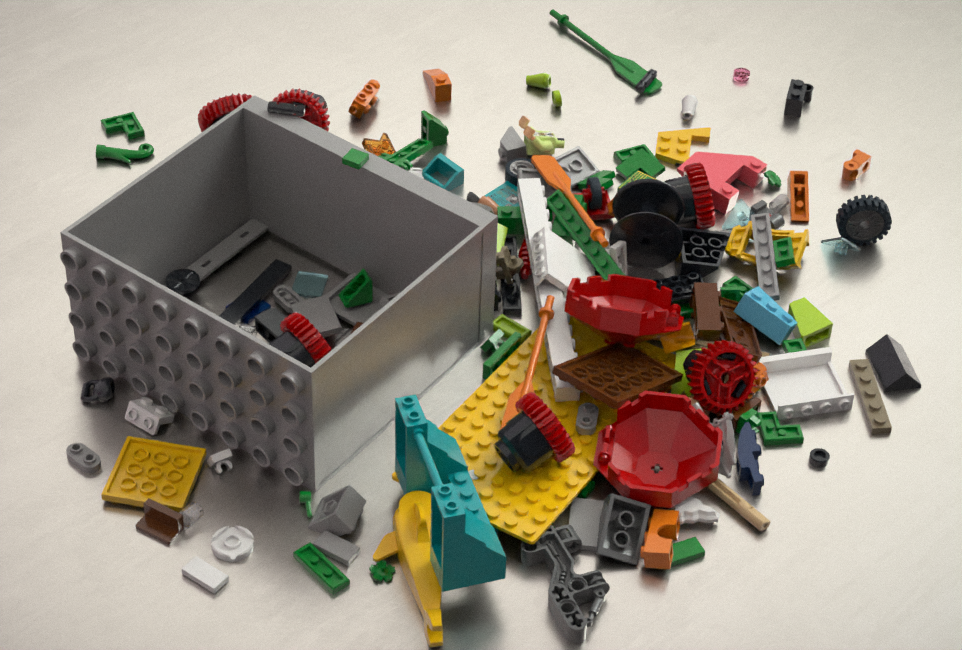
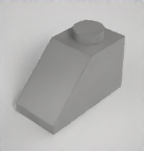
M513 126L507 129L500 140V148H498L499 157L506 164L516 158H526V145Z

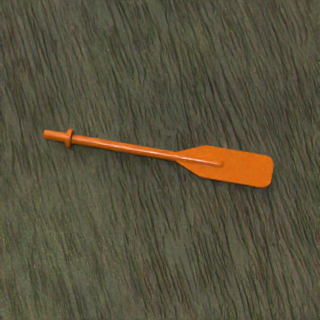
M549 155L532 156L531 162L547 184L557 190L559 189L588 226L591 231L590 237L592 240L599 241L604 248L607 247L609 242L604 237V229L595 225L570 191L571 179L556 159Z
M552 295L547 296L545 306L539 310L538 314L541 321L524 381L509 396L500 430L506 426V422L518 414L515 407L516 402L529 392L535 393L532 380L548 321L553 319L555 314L552 310L555 298Z

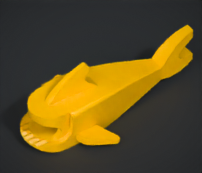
M411 491L405 494L399 501V507L393 516V532L383 537L373 554V561L378 562L397 553L406 581L423 616L427 643L429 647L443 646L442 590L430 562L431 494L425 491Z

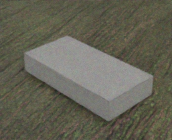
M326 530L313 543L321 553L347 566L360 553V547Z

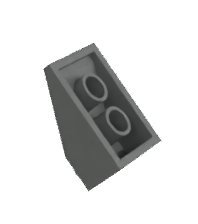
M613 493L608 495L604 499L600 516L596 554L637 566L651 505Z

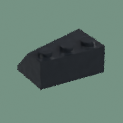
M679 227L683 236V248L680 255L675 259L677 276L687 275L691 272H700L703 278L718 270L731 233Z

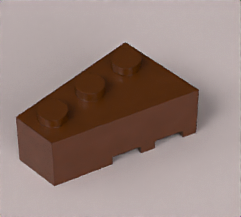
M694 282L689 308H693L691 319H694L693 330L696 341H719L720 334L724 333V322L720 320L723 313L722 306H719L721 291H718L717 283Z

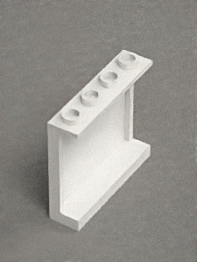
M545 226L540 231L534 233L532 248L536 286L546 279L567 293L572 278H580V283L587 282V277L595 276L593 264L585 254Z
M830 347L761 357L759 362L767 368L766 372L769 379L761 388L772 411H776L778 420L852 409L854 393L847 394L831 363L832 351Z

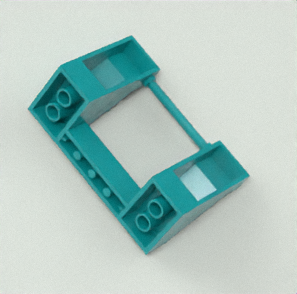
M416 394L395 398V473L404 495L411 491H425L431 494L430 562L442 592L505 579L506 555L494 527L490 524L456 439L439 430L436 424L425 418Z

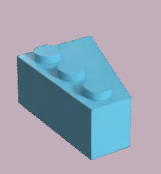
M759 286L746 292L733 311L779 345L783 343V340L788 339L797 325L794 318Z

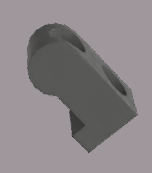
M761 200L751 206L750 221L751 215L769 213L771 229L778 230L785 225L782 215L769 209L765 201Z

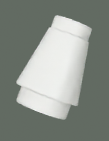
M686 95L681 101L682 117L690 120L698 106V100L694 95Z

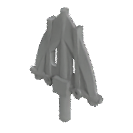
M699 403L692 405L696 410L699 408L703 412ZM726 412L722 415L723 418L719 420L715 418L713 423H709L714 428L719 427L723 431V448H721L718 473L726 476L728 479L731 477L732 465L735 466L737 464L734 459L735 438L731 421L734 416Z

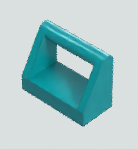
M440 153L423 169L422 177L450 192L464 184V169ZM438 171L449 180L443 185L430 175Z

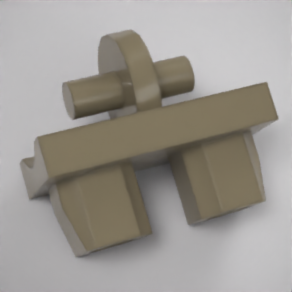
M502 246L501 252H496V265H501V267L496 268L497 280L506 279L507 284H513L512 277L516 273H520V269L524 266L521 258L510 255L508 246Z

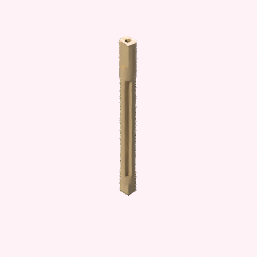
M720 479L707 486V488L759 531L766 530L770 526L771 521Z

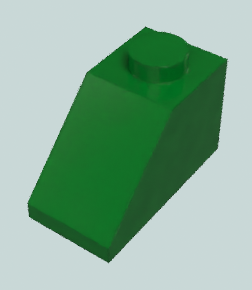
M421 111V139L432 141L433 147L446 144L447 136L449 135L447 126H444L438 118L427 111Z

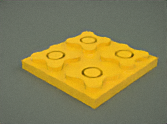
M127 436L101 494L102 500L144 507V502L149 498L183 514L207 455L206 449Z

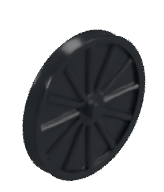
M177 269L166 277L167 288L178 294L193 292L200 285L198 273L191 269Z

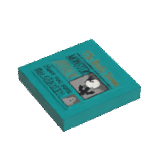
M509 181L484 195L486 197L489 196L499 206H519L518 187Z

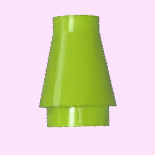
M545 72L527 75L526 85L543 89L550 88L551 74Z

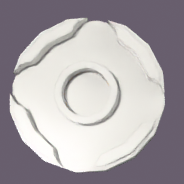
M237 525L231 528L225 526L217 530L212 536L211 547L213 554L217 558L228 562L245 559L254 548L252 533L247 528Z

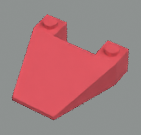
M695 152L677 168V172L683 177V170L686 165L699 162L703 164L708 176L714 208L726 215L735 206L739 190L730 184L735 179H738L754 189L763 180L767 164L754 156Z

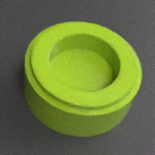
M559 90L552 91L554 107L562 106Z

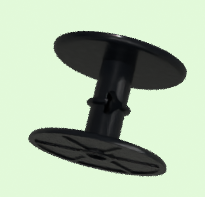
M639 179L629 182L620 188L612 204L613 214L618 222L611 230L609 237L610 246L620 240L625 241L627 265L634 268L657 269L672 263L680 255L683 248V236L677 225L684 216L685 203L679 191L672 185L657 179Z

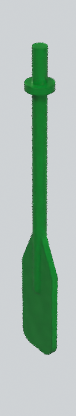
M554 9L549 12L552 17L558 20L557 24L560 27L566 26L610 60L615 72L634 87L648 72L633 60L611 53L571 23L569 16L566 14L561 15ZM655 78L643 93L651 95L661 90L662 82Z

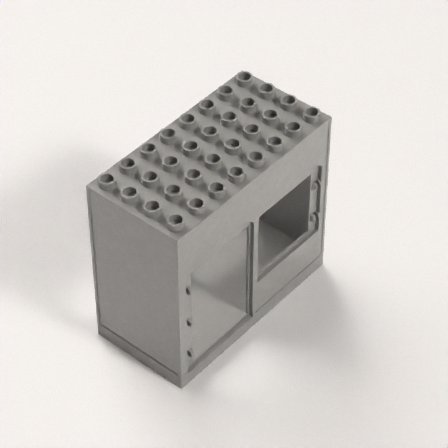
M254 95L60 232L63 249L60 253V258L65 266L67 278L64 288L69 296L71 307L68 317L73 326L75 337L72 346L80 359L94 361L102 366L110 377H121L131 383L139 394H150L160 400L168 411L172 413L178 411L190 418L198 429L203 431L209 429L221 436L224 443L230 448L236 449L239 447L251 454L259 465L263 467L270 465L284 474L291 484L295 486L302 484L310 490L317 492L395 422V398L416 394L418 400H420L493 334L498 216L294 114L285 115L278 114L277 111L275 113L268 112L267 106L269 102ZM351 148L369 154V160L359 170L342 164V158ZM269 231L350 274L326 295L338 318L353 326L356 325V322H362L363 324L310 368L269 345V342L266 343L183 297L182 295L184 294H178L167 288L166 277L177 269H191L198 273L201 282L264 232ZM364 268L373 281V301L346 308L339 294ZM399 293L384 307L380 304L379 301L382 296Z

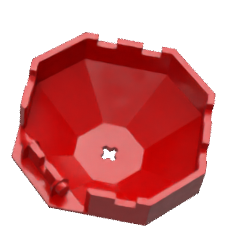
M608 274V279L602 281V276L587 277V282L580 283V278H572L567 289L564 312L604 338V342L607 344L621 343L626 347L632 348L635 347V344L681 331L684 317L680 316L681 307L678 304L671 305L673 290L665 286H661V290L656 288L657 282L653 280Z
M644 391L639 394V398L635 401L630 402L628 400L618 408L617 421L611 425H606L605 428L599 431L593 465L623 497L651 506L672 508L718 480L723 431L719 427L714 428L709 423L710 418L699 408L696 410L686 395ZM655 466H659V469L663 471L654 473V470L651 469H655Z

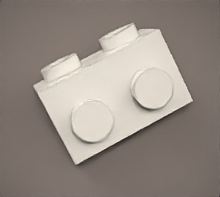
M142 397L141 399L129 401L124 418L149 434L157 435L159 426L172 423L175 415L168 412L167 408L154 404L152 399Z

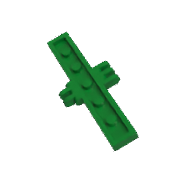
M418 138L392 155L382 153L378 157L405 170H409L413 167L411 161L431 150L433 142Z

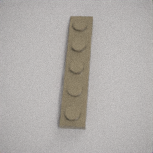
M869 359L849 360L848 366L871 434L891 433L892 426Z

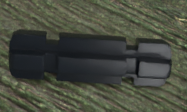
M650 69L635 86L636 92H644L657 77L656 70Z
M269 101L267 106L268 112L271 113L277 111L278 114H296V116L303 117L305 114V106L297 105L296 107L295 104L281 102L277 104V102Z

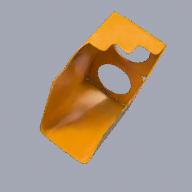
M690 321L682 324L681 331L660 337L665 354L695 345V337Z

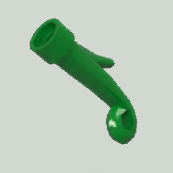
M148 143L141 144L138 150L106 147V145L99 144L96 146L97 159L112 158L127 164L131 163L129 159L146 158L154 152L153 146Z

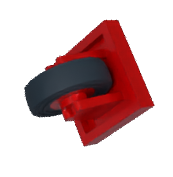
M598 177L588 178L586 189H582V193H572L583 195L584 201L587 203L586 213L592 220L614 218L609 215L607 204L610 202L608 192L604 190V187H601Z

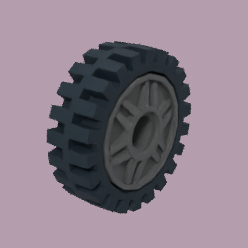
M864 194L859 199L858 196H855L853 201L848 199L847 204L843 203L841 205L842 208H839L837 210L838 213H836L838 232L843 240L845 239L847 243L851 242L852 245L858 243L859 246H863V243H865L867 246L870 245L871 241L873 244L877 243V238L882 240L883 235L886 236L888 230L891 229L892 219L888 205L877 196L873 198V195H868L866 198Z

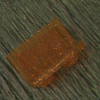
M383 133L380 140L364 138L362 141L364 150L376 156L382 153L392 155L396 152L387 133Z

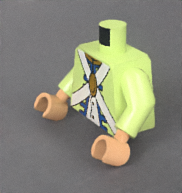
M522 116L520 118L519 126L524 129V143L527 155H551L555 153V148L564 149V138H556L551 131H537L532 126H528L530 120L527 117Z

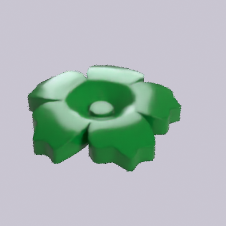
M768 170L764 173V177L768 178V184L771 186L775 185L778 188L782 186V181L775 172Z
M380 560L376 565L371 564V567H369L373 579L379 582L383 580L385 582L392 581L393 574L396 572L395 566L390 564L386 566L385 560Z

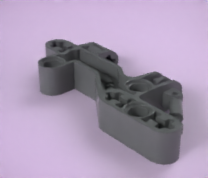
M551 525L535 544L521 542V562L526 566L546 563L552 573L548 589V607L569 642L580 644L585 641L587 627L592 626V619L597 616L602 603L605 601V595L610 590V586L599 570L584 574H576L574 572V560L570 554L580 549L582 541L571 525L557 528ZM594 600L589 610V617L585 618L578 606Z

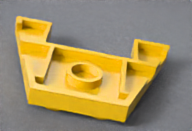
M711 128L658 132L655 157L658 160L674 165L676 163L683 164L690 158L691 141L709 142Z

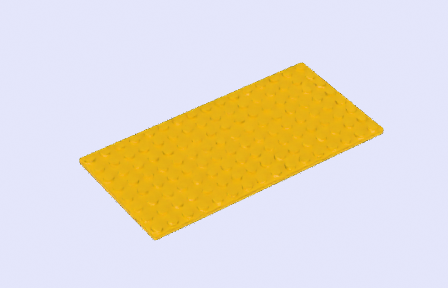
M570 316L568 324L572 325L571 338L575 339L574 352H577L578 357L610 345L604 342V338ZM538 328L438 427L439 430L456 439L467 464L468 471L474 470V475L478 477L477 480L472 481L491 526L528 544H535L598 473L599 470L593 463L599 431L605 428L606 425H611L617 421V409L608 407L606 403L592 398L590 394L584 391L580 392L579 401L555 402L546 347L543 340L532 380L534 392L557 416L574 443L575 453L561 463L551 457L530 474L523 473L521 469L514 473L504 463L493 444L498 441V432L501 428L509 396L525 379ZM647 342L635 344L634 348L675 369L676 354H665L664 349ZM672 385L657 392L668 393ZM589 402L596 405L599 409L596 431L591 435H581L576 431L578 408L581 404ZM394 472L392 474V479L396 482H399L397 475Z

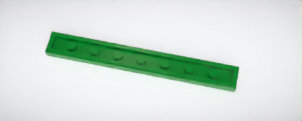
M558 189L547 198L548 206L602 278L607 280L608 274L624 275L599 241L592 240L590 229L564 194Z

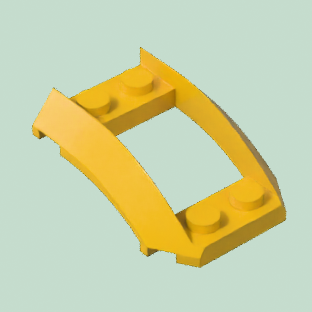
M749 221L748 225L743 227L740 225L733 227L725 253L745 263L757 266L756 256L745 253L749 239L754 240L752 221ZM771 229L773 241L791 237L795 264L779 268L776 266V270L802 269L800 262L806 246H810L809 230L805 229L804 232L795 233L794 230Z

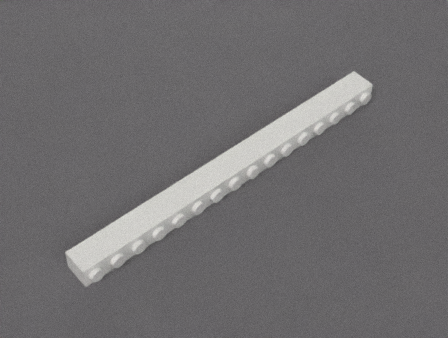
M540 178L518 179L517 195L538 309L540 310V308L545 306L548 295H552L555 298L552 306L555 314L553 319L548 321L544 336L555 402L579 401L580 392L583 391L576 389L574 385L568 382L561 381L558 376L552 374L555 365L578 357L577 352H574L575 339L571 338L572 325L568 324L570 322V315L564 312L566 298H563L564 291L546 279L538 286L535 285L532 237L536 231H540L544 226L552 231V223L548 222L550 217L549 209H546L547 198L543 197L545 196L544 185H541Z

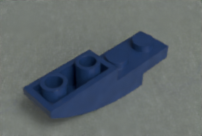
M745 422L738 440L736 472L739 482L747 481L752 496L760 495L761 487L764 486V476L759 473L758 458L761 456L762 451L760 444L756 442L755 430H752L749 422Z

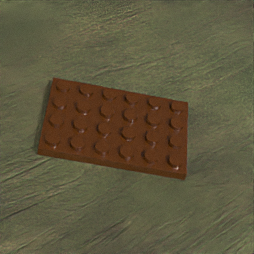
M621 343L610 344L555 365L552 370V374L558 376L561 381L574 385L576 389L590 394L592 398L606 403L612 409L620 408L628 400L630 402L635 401L639 398V394L644 391L657 392L681 382L683 374L634 347H626Z

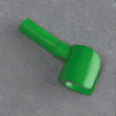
M300 491L299 503H306L307 517L312 518L311 492Z

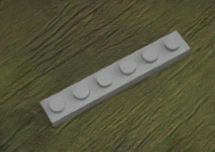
M769 213L751 215L759 287L774 301L780 300Z

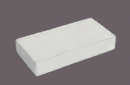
M197 556L182 568L183 575L214 594L229 581L228 575Z

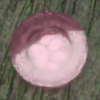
M742 67L736 68L733 72V78L738 82H746L750 78V71Z

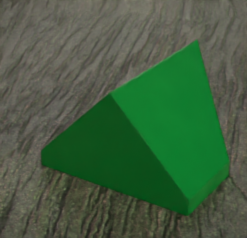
M364 268L339 294L346 308L373 301V281Z

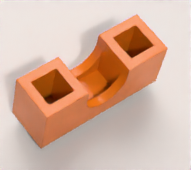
M654 509L652 517L648 519L649 531H645V546H641L640 556L641 559H644L645 568L670 569L674 555L672 540L677 541L680 530L679 511Z

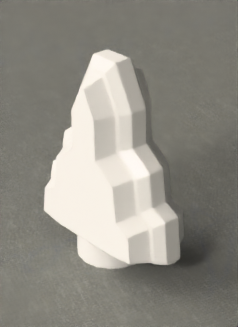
M693 495L676 506L669 508V510L679 511L681 525L684 523L694 524L696 522L714 523L718 522L720 514L717 511L703 505L701 500L694 498Z

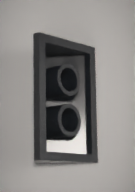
M888 334L884 335L866 349L865 353L884 392L921 388L922 384L903 346Z

